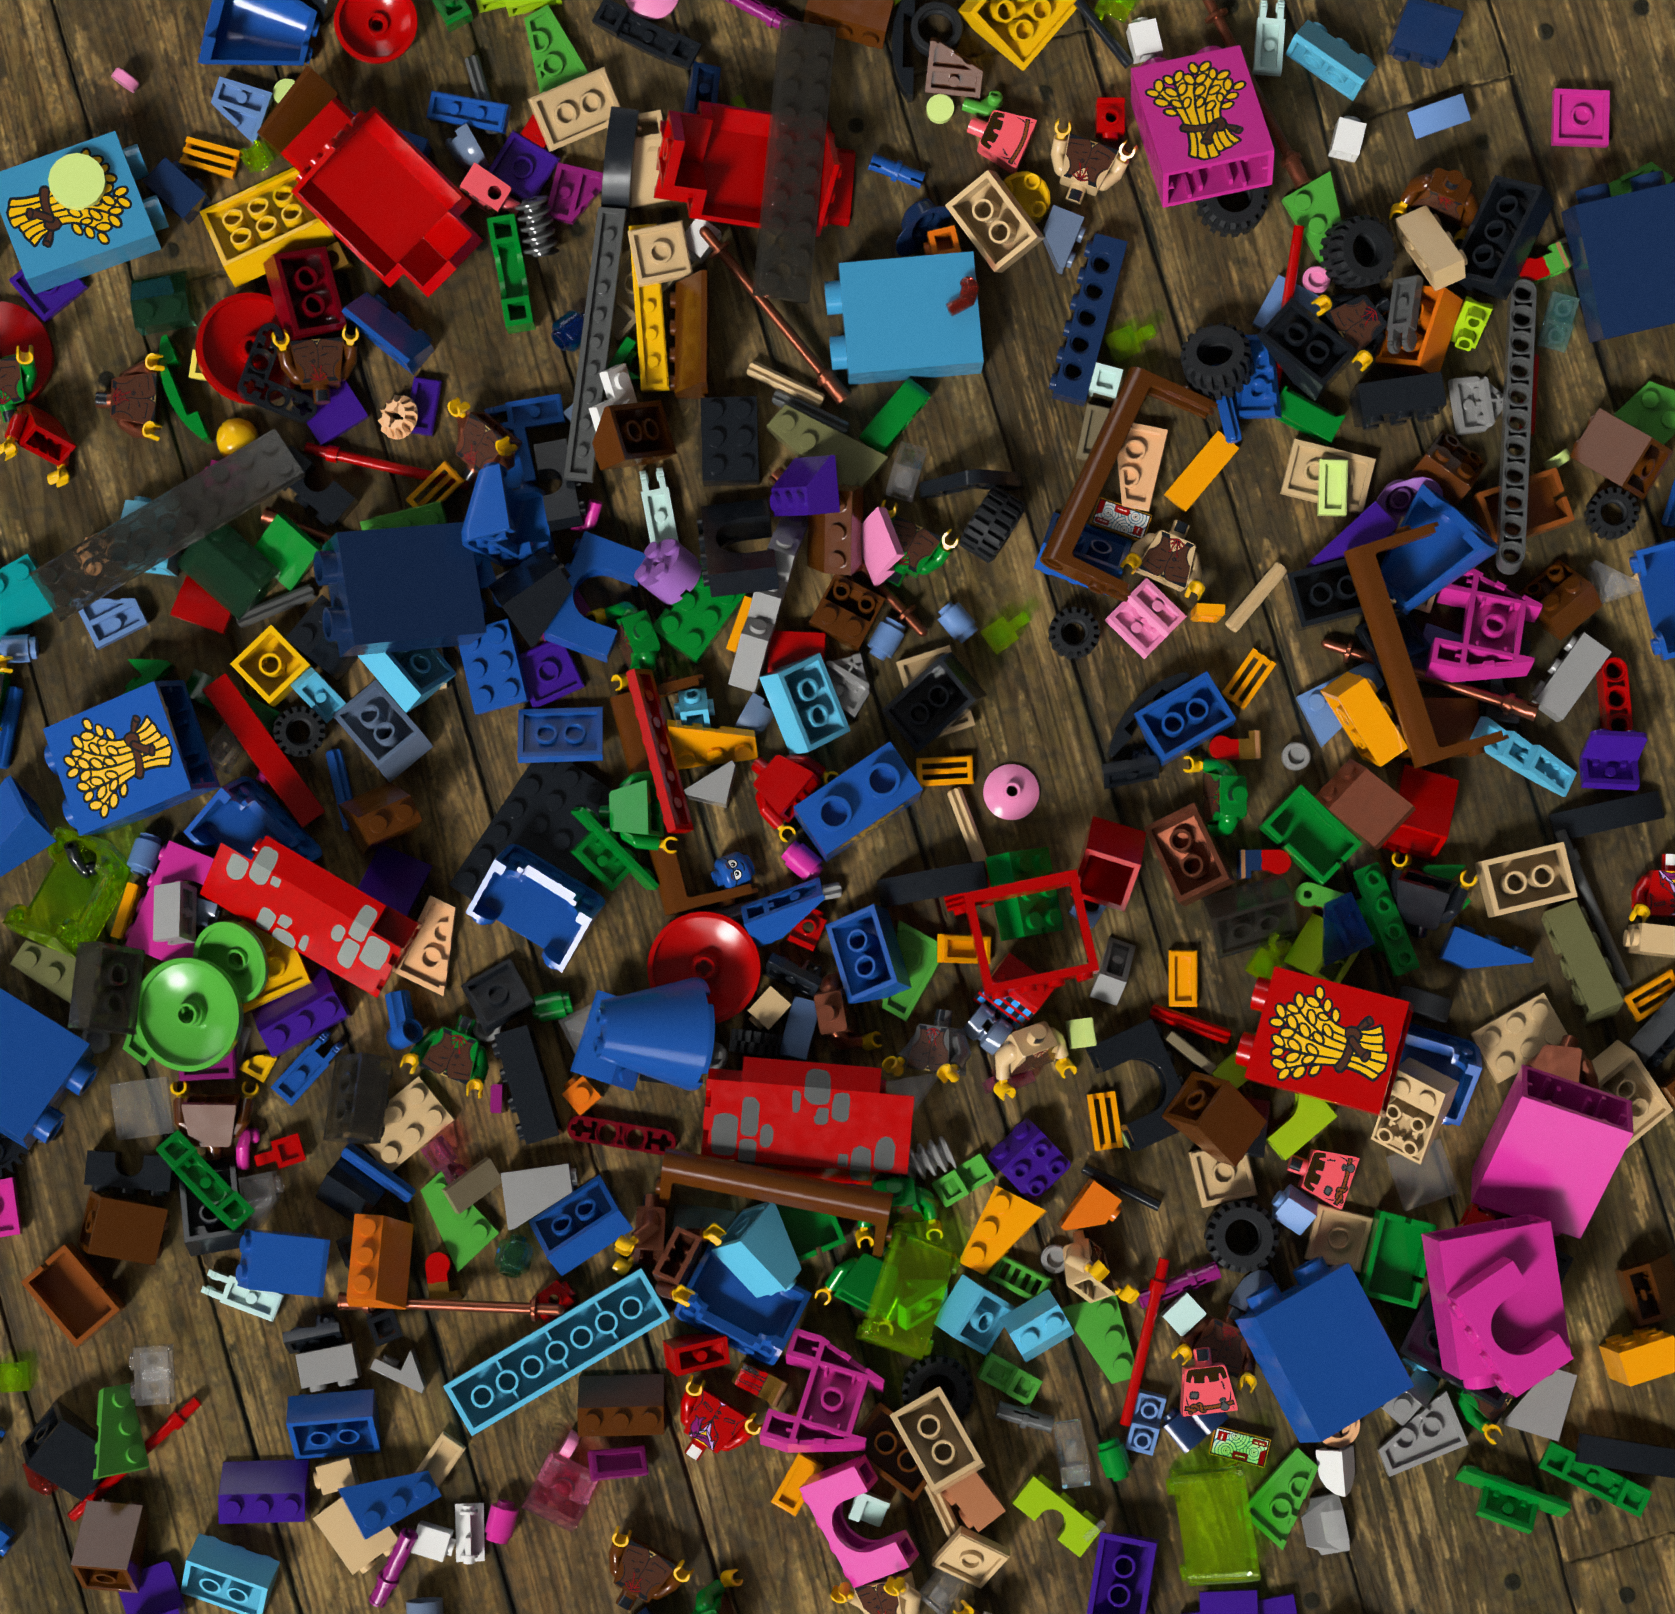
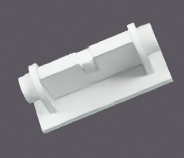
M484 1503L455 1504L456 1562L474 1564L475 1561H485Z

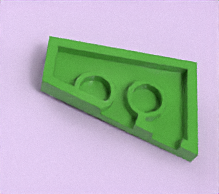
M549 5L524 18L540 93L589 73Z
M1112 1295L1093 1303H1089L1086 1300L1062 1307L1061 1310L1110 1383L1113 1384L1130 1379L1134 1357L1117 1297Z

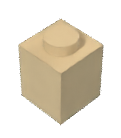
M770 986L748 1010L752 1014L749 1020L760 1030L764 1026L770 1030L791 1007V1004Z
M353 1455L321 1463L315 1467L316 1472L313 1473L315 1486L317 1489H321L322 1495L337 1492L338 1488L358 1485L360 1483Z

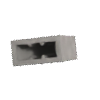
M571 1163L501 1173L508 1230L517 1228L572 1193L574 1185H578L577 1169H571Z
M1562 1366L1554 1374L1547 1376L1517 1398L1515 1397L1507 1406L1498 1422L1559 1442L1577 1375L1569 1372L1570 1366Z

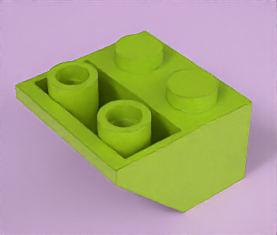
M1312 913L1283 962L1303 974L1341 983L1365 941L1344 928Z

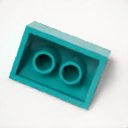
M26 554L0 569V641L1 636L13 635L62 607L37 560L31 555Z

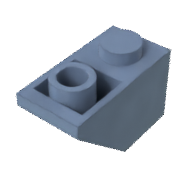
M1053 205L1042 233L1045 237L1043 242L1056 272L1062 274L1065 267L1071 268L1076 256V252L1072 251L1075 241L1081 243L1087 227L1082 226L1083 216Z

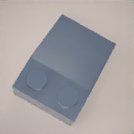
M374 680L332 715L389 782L393 781L433 747L421 730L377 680Z

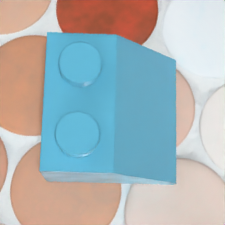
M962 1274L932 1323L953 1338L987 1355L1004 1328L1000 1318L1016 1307Z
M1049 1289L1000 1318L1026 1363L1074 1334L1070 1323Z

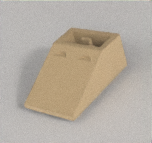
M661 110L639 114L631 183V208L670 201L654 198V188L659 171L656 170L658 147L662 141L660 120L663 119ZM606 120L607 129H608L609 120Z
M1410 1057L1399 1065L1385 1118L1378 1116L1371 1139L1421 1165L1452 1105L1459 1082Z

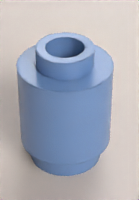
M950 601L938 612L941 615L938 619L939 623L954 640L958 639L961 644L978 630L974 625L976 621L959 602L954 605Z
M886 617L883 622L880 621L867 644L871 648L869 653L883 661L886 657L892 659L904 637L903 631L905 626L889 617Z
M29 634L1 636L0 655L13 657V660L10 659L7 663L32 662V659L39 658L37 637H30Z
M140 833L139 838L135 839L127 861V865L131 867L130 871L132 873L146 877L147 873L155 871L158 856L162 849L161 838L149 833Z

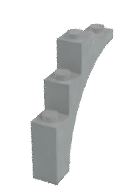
M781 516L777 528L773 532L767 550L774 549L779 589L753 593L748 617L740 635L728 682L729 685L751 692L756 691L789 580L808 528L807 516Z

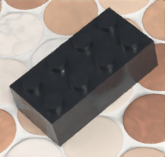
M1498 175L1494 176L1458 249L1463 250L1468 262L1465 266L1466 278L1455 282L1459 288L1507 300L1554 204L1553 199L1543 186Z
M525 1025L495 1034L496 1041L491 1042L495 1057L502 1060L504 1068L499 1069L504 1086L509 1085L512 1096L507 1098L511 1112H517L520 1123L516 1124V1130L520 1141L525 1140L526 1145L564 1134L532 1025Z

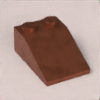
M1351 758L1314 796L1354 836L1376 850L1416 810L1410 802L1367 768Z
M1195 803L1144 827L1179 904L1186 907L1236 882L1224 855Z

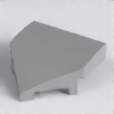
M1475 376L1454 378L1448 381L1456 436L1485 432L1494 425L1496 418L1503 410V394L1489 383V379L1486 376L1481 379Z
M860 653L835 661H826L825 663L842 710L853 719H855L869 696V683H867Z

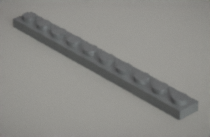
M598 207L564 471L565 480L592 483L594 480L596 458L592 442L596 431L589 408L604 401L605 390L599 373L608 369L627 219L626 209Z

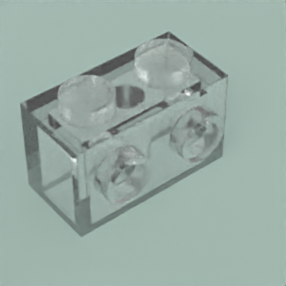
M173 1344L140 1345L134 1347L133 1353L129 1355L130 1370H134V1382H131L130 1393L131 1398L135 1399L136 1406L171 1404L176 1401Z

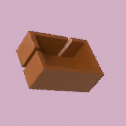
M1556 467L1529 476L1526 539L1566 526L1575 520L1567 496L1560 498L1556 502L1554 501V497L1565 491ZM1499 486L1479 492L1470 499L1479 526L1496 543ZM1515 501L1506 502L1510 508H1519L1518 503ZM1512 527L1505 529L1510 535L1518 534L1517 530Z
M72 1242L64 1244L45 1261L46 1264L40 1265L21 1281V1284L76 1348L84 1345L127 1308L111 1288H103L107 1284Z

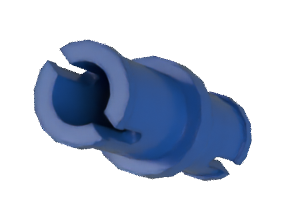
M877 153L873 154L868 170L891 177L893 182L898 180L917 187V189H920L926 173L903 165L901 160L896 162L877 155Z

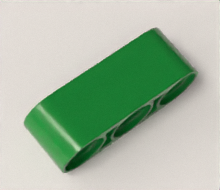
M909 377L866 427L859 439L868 447L884 454L925 406L932 395Z

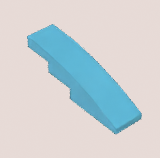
M1480 716L1470 740L1502 730L1503 736L1508 734L1509 739L1485 746V752L1531 781L1562 797H1566L1577 774L1576 771L1541 745H1532L1515 731H1506L1489 717Z

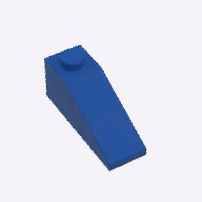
M820 877L740 907L744 926L757 948L782 939L825 899Z

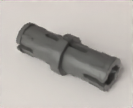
M1001 1400L998 1402L995 1412L996 1419L999 1418L1019 1424V1427L1023 1429L1027 1426L1049 1434L1052 1431L1055 1419L1054 1415L1031 1410L1030 1406L1024 1405V1407H1020Z

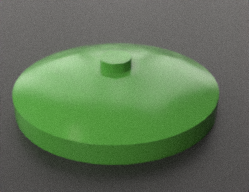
M182 957L158 965L145 977L136 994L134 1024L137 1035L145 1050L156 1061L173 1070L191 1072L218 1064L234 1049L243 1028V1003L235 983L222 968L202 958Z

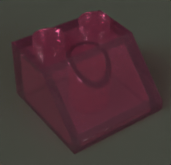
M550 1450L521 1508L572 1533L577 1528L599 1481H591L590 1469Z

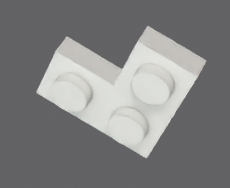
M626 363L618 364L599 373L607 400L589 408L595 431H597L605 407L609 405L638 403Z

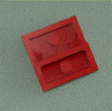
M192 565L181 586L170 615L225 635L234 609L237 610L246 583Z
M774 631L768 650V673L817 653L821 654L825 664L826 633Z

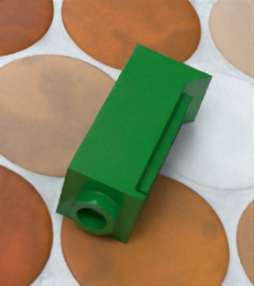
M1285 386L1281 393L1279 392L1282 418L1275 419L1328 447L1346 415L1334 417L1335 413L1292 390L1290 392L1286 391L1288 387Z

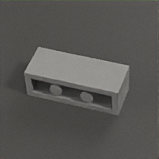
M1585 632L1577 637L1573 635L1563 648L1566 650L1561 660L1556 658L1547 670L1550 675L1546 681L1540 680L1531 692L1534 697L1530 702L1540 704L1538 709L1555 722L1565 718L1611 654L1610 650Z

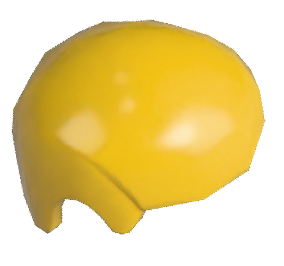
M232 418L223 422L222 426L219 427L216 442L220 453L227 461L240 464L250 461L258 453L259 435L257 429L250 421L242 418Z

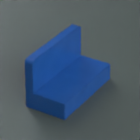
M524 425L513 427L514 432L511 433L523 443L515 453V466L508 470L507 476L504 477L505 485L511 489H516L523 484H538L527 430Z

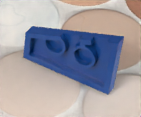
M1245 335L1251 347L1254 374L1250 376L1251 381L1248 385L1243 384V391L1240 393L1235 391L1233 402L1237 418H1282L1276 360L1257 335Z
M429 1471L337 1489L364 1540L442 1496Z

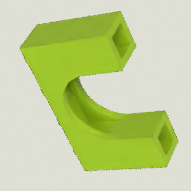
M1236 1049L1216 1066L1211 1076L1228 1080L1238 1089L1248 1079L1244 1078L1247 1067L1236 1065L1235 1063ZM1294 1093L1295 1102L1292 1112L1266 1136V1141L1282 1160H1287L1337 1117L1333 1111L1336 1109L1334 1104Z

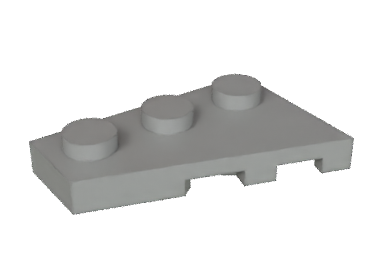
M1443 1390L1426 1408L1424 1407L1404 1427H1401L1377 1448L1389 1477L1468 1445L1447 1391Z

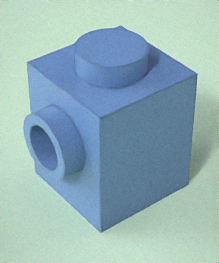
M1291 1184L1284 1191H1278L1271 1202L1273 1205L1272 1217L1298 1235H1301L1317 1217L1318 1202Z

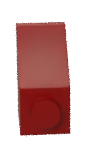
M686 1334L662 1340L666 1368L676 1376L730 1364L726 1335Z

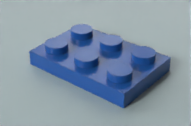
M511 619L487 624V633L470 645L459 646L475 715L530 701Z
M603 707L518 709V763L603 761Z

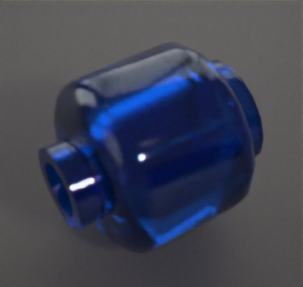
M569 310L552 324V340L562 351L575 352L580 348L584 312L580 314L575 310Z

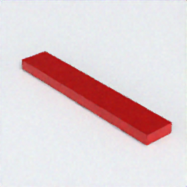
M223 674L203 688L202 692L299 826L303 828L324 813L323 807L227 674Z

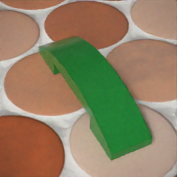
M167 334L161 336L159 354L164 357L159 359V365L165 366V370L160 371L166 395L184 424L205 443H212L213 441L203 416L198 411L189 414L173 374V369L182 366L173 341Z
M179 1130L175 1131L156 1148L157 1152L187 1187L231 1230L235 1231L255 1213V1210L237 1191H233L197 1153V1149Z
M1549 1441L1537 1467L1639 1518L1641 1517L1652 1494L1650 1490L1604 1467L1575 1462L1576 1453Z

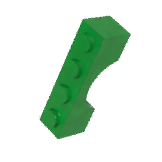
M515 214L487 218L500 285L505 327L508 334L536 330Z

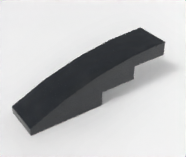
M1579 1433L1575 1462L1675 1478V1448Z

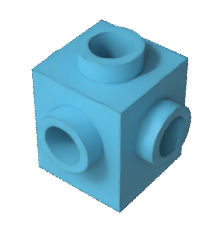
M706 688L678 691L679 703H674L676 720H681L682 725L691 726L692 723H701L703 727L711 728L710 716L715 715L713 698L707 699Z

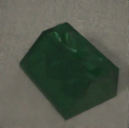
M219 516L197 534L176 564L238 620L278 584L281 572Z

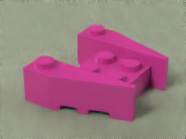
M1473 568L1438 592L1436 603L1465 608L1460 642L1435 637L1428 652L1424 677L1453 683L1527 676L1535 658L1519 655L1524 621L1535 623L1543 604L1526 595L1522 597L1506 588L1507 585L1499 581L1495 583L1483 576L1484 573Z
M794 1328L786 1352V1364L809 1370L810 1375L796 1417L768 1408L760 1433V1444L787 1453L865 1451L867 1438L855 1435L853 1432L867 1388L883 1393L885 1380L869 1368L866 1369L853 1360L846 1352L833 1346L823 1336Z

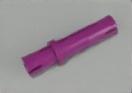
M724 0L759 18L769 28L775 27L792 38H795L800 30L802 22L782 12L778 6L773 7L761 0Z
M1212 1261L1193 1270L1191 1268L1186 1269L1185 1273L1165 1280L1167 1282L1166 1292L1162 1294L1160 1302L1191 1289L1193 1291L1198 1290L1199 1286L1222 1278L1216 1262ZM1148 1288L1138 1291L1140 1293L1138 1300L1142 1309L1148 1305L1151 1293Z
M403 1528L400 1531V1535L383 1570H380L376 1577L378 1579L368 1598L373 1606L379 1607L380 1604L381 1608L385 1607L390 1593L397 1587L400 1581L398 1578L418 1539V1534L414 1530Z

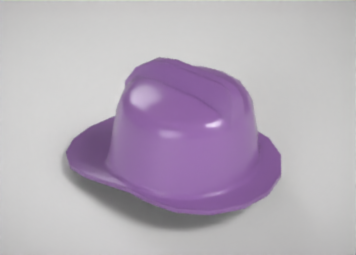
M1431 478L1398 479L1386 485L1378 496L1377 503L1398 525L1400 516H1406L1422 484L1428 486L1442 497L1443 491L1440 485Z

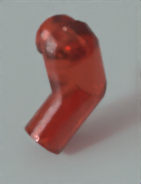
M971 276L961 279L959 297L946 303L951 316L975 304L979 286L978 282Z
M26 1463L22 1464L31 1489L44 1496L51 1495L52 1492H56L59 1489V1486L28 1468Z

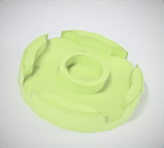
M81 153L67 154L58 159L50 169L48 178L50 191L56 201L67 209L77 211L96 205L104 196L107 185L104 170L98 161L89 155Z

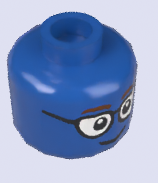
M738 851L716 859L714 871L711 872L715 885L717 887L721 886L724 890L750 884L752 876L755 875V869L749 856L743 855Z

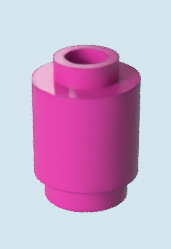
M796 840L781 856L786 861L785 865L804 881L808 878L811 880L815 879L824 869L820 865L823 860L805 844H799Z
M498 1499L497 1503L491 1504L485 1527L486 1539L488 1541L508 1544L509 1538L513 1537L519 1509L514 1507V1502Z

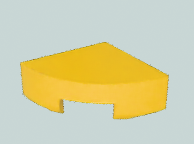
M268 1054L257 1055L246 1060L239 1070L265 1083L279 1058Z

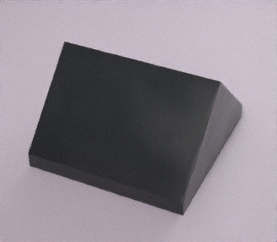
M341 1156L326 1174L315 1197L354 1223L355 1214L372 1215L388 1190Z

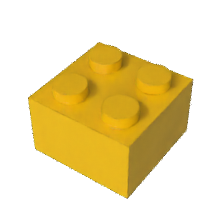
M272 625L230 663L267 703L274 708L294 690L290 685L312 666Z

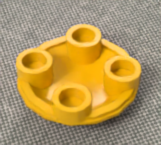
M1028 171L1016 172L1008 176L1003 181L1032 221L1035 224L1040 222L1047 214L1050 206V191L1046 182L1037 174Z

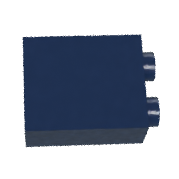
M1663 170L1630 178L1632 192L1612 197L1609 183L1577 190L1575 194L1578 205L1561 212L1589 343L1675 323V182L1666 184Z
M464 522L337 532L322 546L323 551L315 552L313 560L315 579L319 586H329L332 607H325L323 610V631L328 642L337 641L340 657L470 645L487 633L474 552L462 545L461 530Z

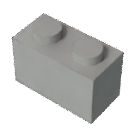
M356 1341L303 1351L295 1355L301 1389L310 1387V1392L327 1389V1384L338 1382L339 1387L354 1384L355 1378L362 1375Z

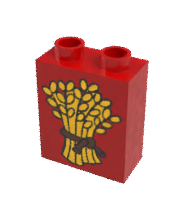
M1275 966L1271 979L1259 976L1253 990L1250 1005L1252 1010L1262 1012L1257 1033L1253 1034L1244 1031L1236 1053V1065L1247 1067L1244 1078L1255 1083L1385 1118L1415 1007L1405 1000Z

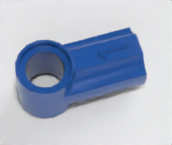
M399 990L386 994L385 999L390 1021V1028L386 1033L388 1044L394 1050H402L418 1043L423 1037V1028L419 1021L414 1018L410 992L408 990Z

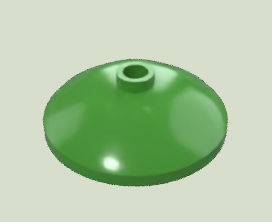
M227 920L211 924L200 933L195 942L193 957L208 960L222 968L235 983L243 1004L255 999L264 989L269 973L268 957L263 944L256 934L241 923Z

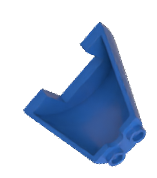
M212 0L197 63L203 65L303 66L304 63L309 64L313 48L308 46L310 36L316 37L320 21L315 20L317 11L300 0Z
M1424 484L1419 488L1399 528L1411 525V528L1415 529L1438 522L1439 526L1435 527L1436 533L1430 537L1387 551L1380 565L1390 599H1395L1397 601L1395 606L1406 615L1491 557L1498 550L1497 543L1477 523L1462 511H1458L1449 504L1447 499Z
M693 977L601 1000L600 1008H597L596 1024L601 1025L600 1036H596L593 1042L596 1058L684 1090L694 1091L699 1089L703 1084V1079H700L701 1075L708 1074L715 1038L714 1006L707 1002L706 996H710L711 992L705 980L700 977Z

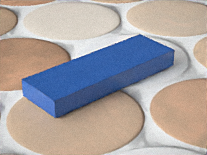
M432 91L426 118L460 126L467 123L468 127L506 134L512 106Z

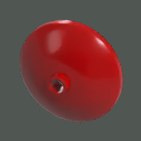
M339 0L334 13V29L340 44L352 57L369 64H384L401 57L411 47L417 34L418 17L412 0ZM376 22H381L383 27L381 30H374L373 25Z

